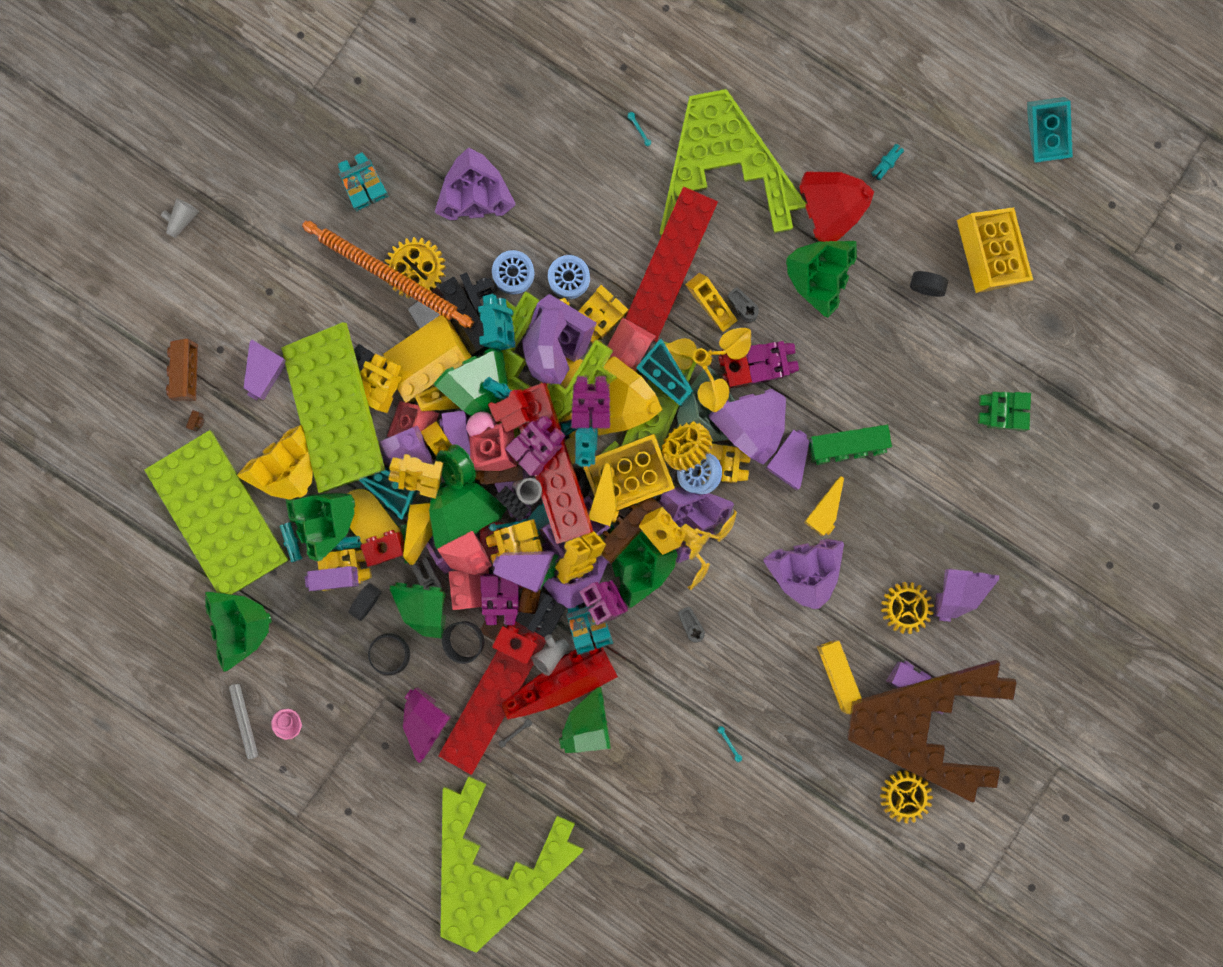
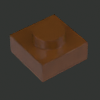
M192 410L186 428L198 432V429H201L204 424V414Z

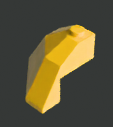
M615 356L608 359L604 368L617 376V378L609 384L610 428H598V436L629 430L649 421L662 411L656 394L638 373Z
M299 425L289 429L283 434L277 444L275 442L271 443L262 451L264 455L255 459L252 458L237 475L240 479L270 496L290 500L296 497H303L308 492L307 488L312 483L313 475L303 426Z

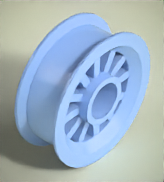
M510 250L503 252L495 259L492 266V276L496 286L501 291L507 294H520L526 291L533 283L534 268L527 255L520 251ZM512 268L518 270V274L514 277L508 275L509 270Z
M564 255L557 258L551 264L548 270V281L550 288L557 296L575 299L587 290L590 283V273L582 259L573 255ZM565 274H573L574 279L572 281L564 280Z
M706 455L707 460H702L701 465H695L694 469L690 467L688 471L684 469L682 471L677 470L678 481L685 490L696 494H708L719 485L722 477V467L714 455ZM701 468V475L698 477L697 473L698 470Z

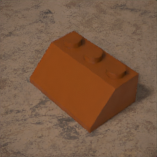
M190 339L170 341V347L167 349L170 365L167 366L169 384L166 386V394L173 401H196L198 344Z

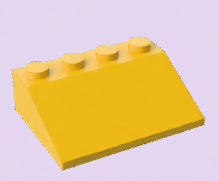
M1014 207L971 213L957 220L976 293L992 291L1033 280Z
M442 315L383 354L387 358V365L389 361L401 365L398 376L402 377V379L398 383L397 390L405 403L415 402V394L436 387L433 383L446 369L451 367L456 369L463 366L462 362L471 358L470 353L450 320Z
M655 433L596 455L595 464H591L589 467L583 466L594 496L606 462L611 463L617 503L615 511L675 489Z

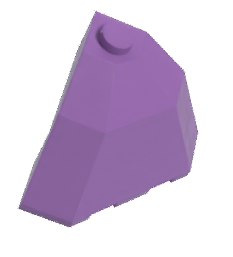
M467 148L456 158L445 177L435 213L449 220H458L460 216H469V219L484 217V214L491 213L501 216L515 206V201L499 171L484 155L471 148Z
M544 308L522 340L526 363L531 375L546 384H561L570 369L558 341L559 335L567 324L561 308Z
M769 389L765 390L764 394L739 397V400L733 402L727 400L722 409L718 412H711L708 416L736 447L753 460L764 465L776 452L785 431L786 398L777 391Z
M418 425L378 442L384 466L390 468L393 457L403 459L405 454L411 455L410 458L416 457L423 463L435 464L436 459H432Z
M675 487V489L662 493L659 502L680 528L687 524L694 530L698 528L711 534L715 533L713 529L718 524H724L729 519L734 503L716 495L710 493L696 494L685 490L683 487ZM684 541L680 547L675 549L677 551V563L689 559L691 549L685 545L686 542Z
M825 539L820 540V543L814 546H809L808 543L793 546L794 550L791 551L774 550L764 558V563L787 595L802 606L819 609L830 599L838 582L844 543L843 541Z
M547 543L541 544L543 552H553L556 554ZM601 556L596 557V562L592 564L594 566L592 571L585 573L580 578H573L565 584L558 579L557 575L559 572L556 570L554 572L555 575L552 579L546 581L544 587L556 602L567 608H574L584 603L579 591L594 582L599 583L608 562Z
M946 569L943 593H936L934 616L939 617V621L951 622V618H957L977 609L997 583L999 576Z

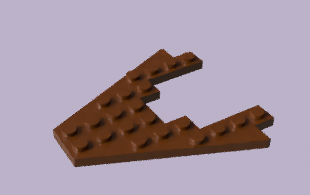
M993 660L852 701L847 739L975 803L977 787L997 788L1000 769L999 767L944 763V745L927 743L932 711L952 713L955 695L1014 700L1017 681L1013 678L998 677L1000 662L999 660Z

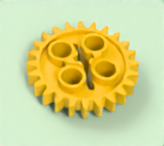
M413 237L412 242L406 238V244L403 245L399 241V248L393 246L392 248L395 252H388L391 259H387L385 262L390 267L398 271L399 266L406 265V270L401 274L409 279L419 278L418 284L429 291L432 288H436L437 283H443L439 278L446 276L441 272V270L446 269V266L441 265L445 262V259L439 258L442 252H436L438 247L436 245L431 247L432 243L429 240L424 244L423 238L419 242H417L415 237ZM419 251L418 258L411 259V254ZM403 257H407L427 277V280H424L403 260ZM427 264H432V270L429 272H425V266ZM393 287V290L396 292L398 288ZM399 290V295L403 296L405 293Z

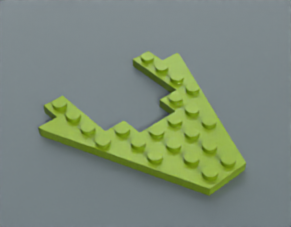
M727 89L689 96L661 223L660 236L663 234L683 186L695 192L706 190L708 187L704 171L741 164L744 182L763 179L774 233L793 230L790 211L806 208L805 201Z
M526 291L517 306L506 300L507 308L513 310V315L510 317L513 320L516 347L530 325L536 305L540 301ZM594 341L567 388L561 384L548 385L558 422L572 413L573 384L576 383L577 376L587 377V384H595V377L605 376L607 384H610L617 378V376L604 368L613 350L602 342ZM516 347L502 350L508 388L512 391L525 390L531 387L518 378L526 365V360L514 352ZM519 427L514 430L515 438L521 434Z
M469 776L461 794L447 787L443 788L441 937L477 953L583 852L584 848L568 842L575 823L557 815L534 869L516 861L509 879L473 864L481 845L463 837L486 783Z

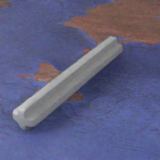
M234 684L229 686L247 758L253 759L258 757L254 736L240 684Z

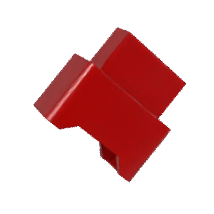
M521 389L511 391L509 397L501 402H491L488 404L495 421L502 422L506 432H512L516 428L530 422L525 411L529 406Z

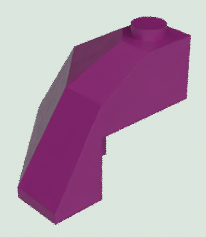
M417 687L414 690L410 689L404 698L407 701L404 709L403 729L416 761L421 763L433 747L434 742L451 716L434 704L436 702L435 699Z

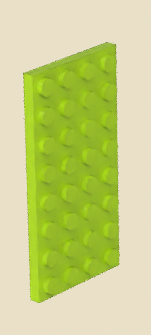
M339 323L281 347L283 357L286 360L285 365L300 423L304 429L318 493H324L384 471L385 467L347 323Z
M211 430L144 470L217 593L233 595L289 561Z

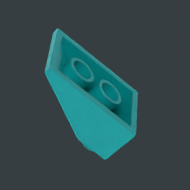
M1066 97L1027 102L1028 125L1034 162L1073 157L1071 101Z

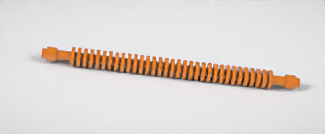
M311 221L303 223L302 227L306 232L318 236L319 242L390 283V285L418 300V302L426 305L448 320L454 318L465 328L473 326L474 321H472V318L457 312V306L437 296L432 291H429L427 288L409 279L327 228L321 230Z

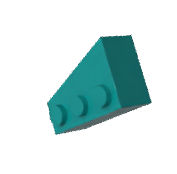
M662 339L656 343L636 367L680 406L694 392Z
M385 467L384 471L359 480L374 495H377L387 507L391 508L401 520L407 517L409 507L412 505L418 490L409 491L405 487L404 490L398 489V483L389 480L390 468Z

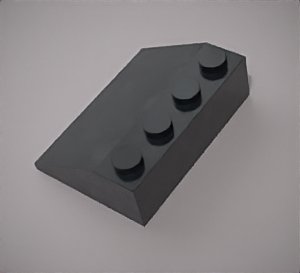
M452 277L432 290L433 293L457 306V312L462 315H468L474 321L471 328H465L456 319L452 318L450 320L471 357L477 356L489 349L490 347L480 345L479 337L484 336L483 323L456 278ZM418 301L408 308L419 329L440 316V314Z

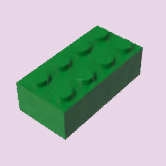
M888 424L812 436L808 439L811 463L816 462V465L828 464L832 459H835V462L846 461L850 456H854V459H861L869 456V453H873V456L884 455L888 453V449L892 448Z

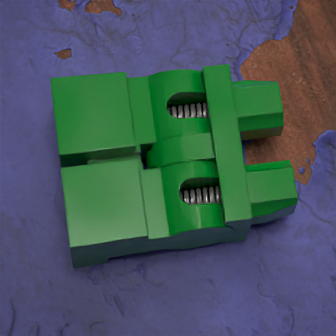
M991 392L979 396V406H988V413H978V424L987 425V428L1022 432L1030 430V413L1027 411L1031 410V393Z

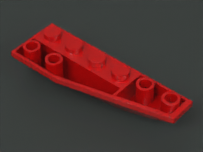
M593 640L594 650L578 655L575 649L564 655L549 676L543 673L539 674L501 704L506 718L509 720L548 710L583 696L617 678L618 675L603 647L597 649Z

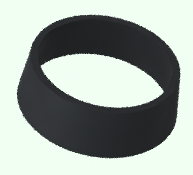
M469 621L456 622L449 625L442 636V647L445 654L456 663L466 664L474 661L484 648L485 640L481 629ZM457 625H468L477 633L480 647L476 655L464 657L453 649L450 636L452 630Z
M393 633L382 634L371 643L368 659L373 669L378 673L396 675L408 665L410 648L401 636ZM381 638H394L404 648V661L395 671L382 672L375 668L371 662V648Z

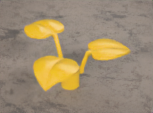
M736 328L723 334L719 345L724 351L709 350L707 352L703 348L697 349L695 343L687 338L678 339L666 344L681 370H688L692 366L693 360L703 367L710 382L702 383L697 395L700 403L712 412H718L726 404L729 397V386L723 379L714 381L707 367L712 362L711 356L727 353L734 360L745 357L751 347V330L749 328Z
M735 510L733 515L723 525L721 531L716 535L701 531L698 528L694 530L687 524L681 527L686 535L683 541L691 549L689 559L693 560L697 557L701 562V569L696 574L692 585L687 587L689 590H692L703 580L710 567V563L706 564L699 555L703 545L706 544L709 537L718 539L717 541L720 542L729 534L735 523L737 514Z

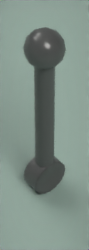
M525 720L520 728L505 740H500L498 743L499 747H505L509 740L526 727H530L532 725L531 720Z

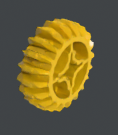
M694 421L690 425L686 422L684 426L680 424L679 428H673L674 431L668 433L669 437L663 439L665 442L661 446L663 458L671 468L679 471L683 469L688 471L690 467L694 469L695 465H701V461L707 460L706 455L711 453L710 449L713 447L710 432L700 423L696 424Z
M902 582V588L899 584H895L896 591L892 588L888 589L892 594L891 596L884 594L888 602L881 601L882 605H887L886 608L881 609V612H887L888 615L883 616V619L890 618L887 625L895 624L893 627L894 631H897L900 627V633L904 634L907 628L908 634H912V628H914L915 632H919L918 625L925 628L926 625L923 621H931L926 616L927 614L933 615L932 611H928V607L932 608L934 605L927 604V601L932 598L931 596L924 597L928 592L927 590H923L920 593L921 585L916 586L914 589L913 582L909 584V587L906 582ZM911 592L916 596L906 601L899 594ZM894 600H896V602L899 605V609L895 615L893 614L892 610ZM919 601L922 605V612L920 617L918 616L919 614L916 612V605L919 603ZM904 604H911L910 612H903V608H905L903 607ZM908 615L915 622L903 624L898 620Z
M904 770V776H902L900 771H897V778L891 774V782L886 779L884 780L888 786L887 788L881 786V790L886 793L879 796L886 799L881 802V805H888L884 812L888 813L891 811L890 818L893 819L896 816L897 822H900L903 818L904 823L907 824L909 817L914 823L916 822V815L919 819L923 818L920 814L922 811L928 814L925 806H932L931 803L927 802V799L931 800L933 796L927 795V793L932 791L930 787L925 788L929 784L927 780L921 782L923 778L920 776L916 778L914 773H911L909 776L908 770ZM903 781L913 782L911 786L908 785L905 789L896 786ZM917 787H919L921 792L920 803L915 799ZM892 791H895L898 795L895 807L891 801ZM899 791L906 794L909 792L908 796L911 800H913V802H911L910 800L907 801L906 799L905 801H903L904 797L901 793H899ZM906 805L916 807L909 812H900L901 808L904 809Z

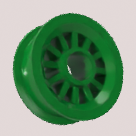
M453 444L447 451L441 450L438 452L436 461L443 463L442 477L450 487L459 490L463 487L464 483L474 482L476 477L474 464L468 453L461 446Z

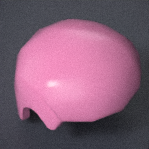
M478 412L469 418L466 430L470 436L482 433L488 427L494 428V425H497V423L488 412Z
M288 708L280 709L276 712L271 721L272 730L275 735L284 740L293 739L302 728L299 715L296 711Z

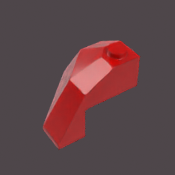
M805 172L799 185L801 194H805L807 200L805 207L809 219H813L815 229H813L815 238L820 242L838 241L858 223L866 212L875 192L862 179L842 172Z

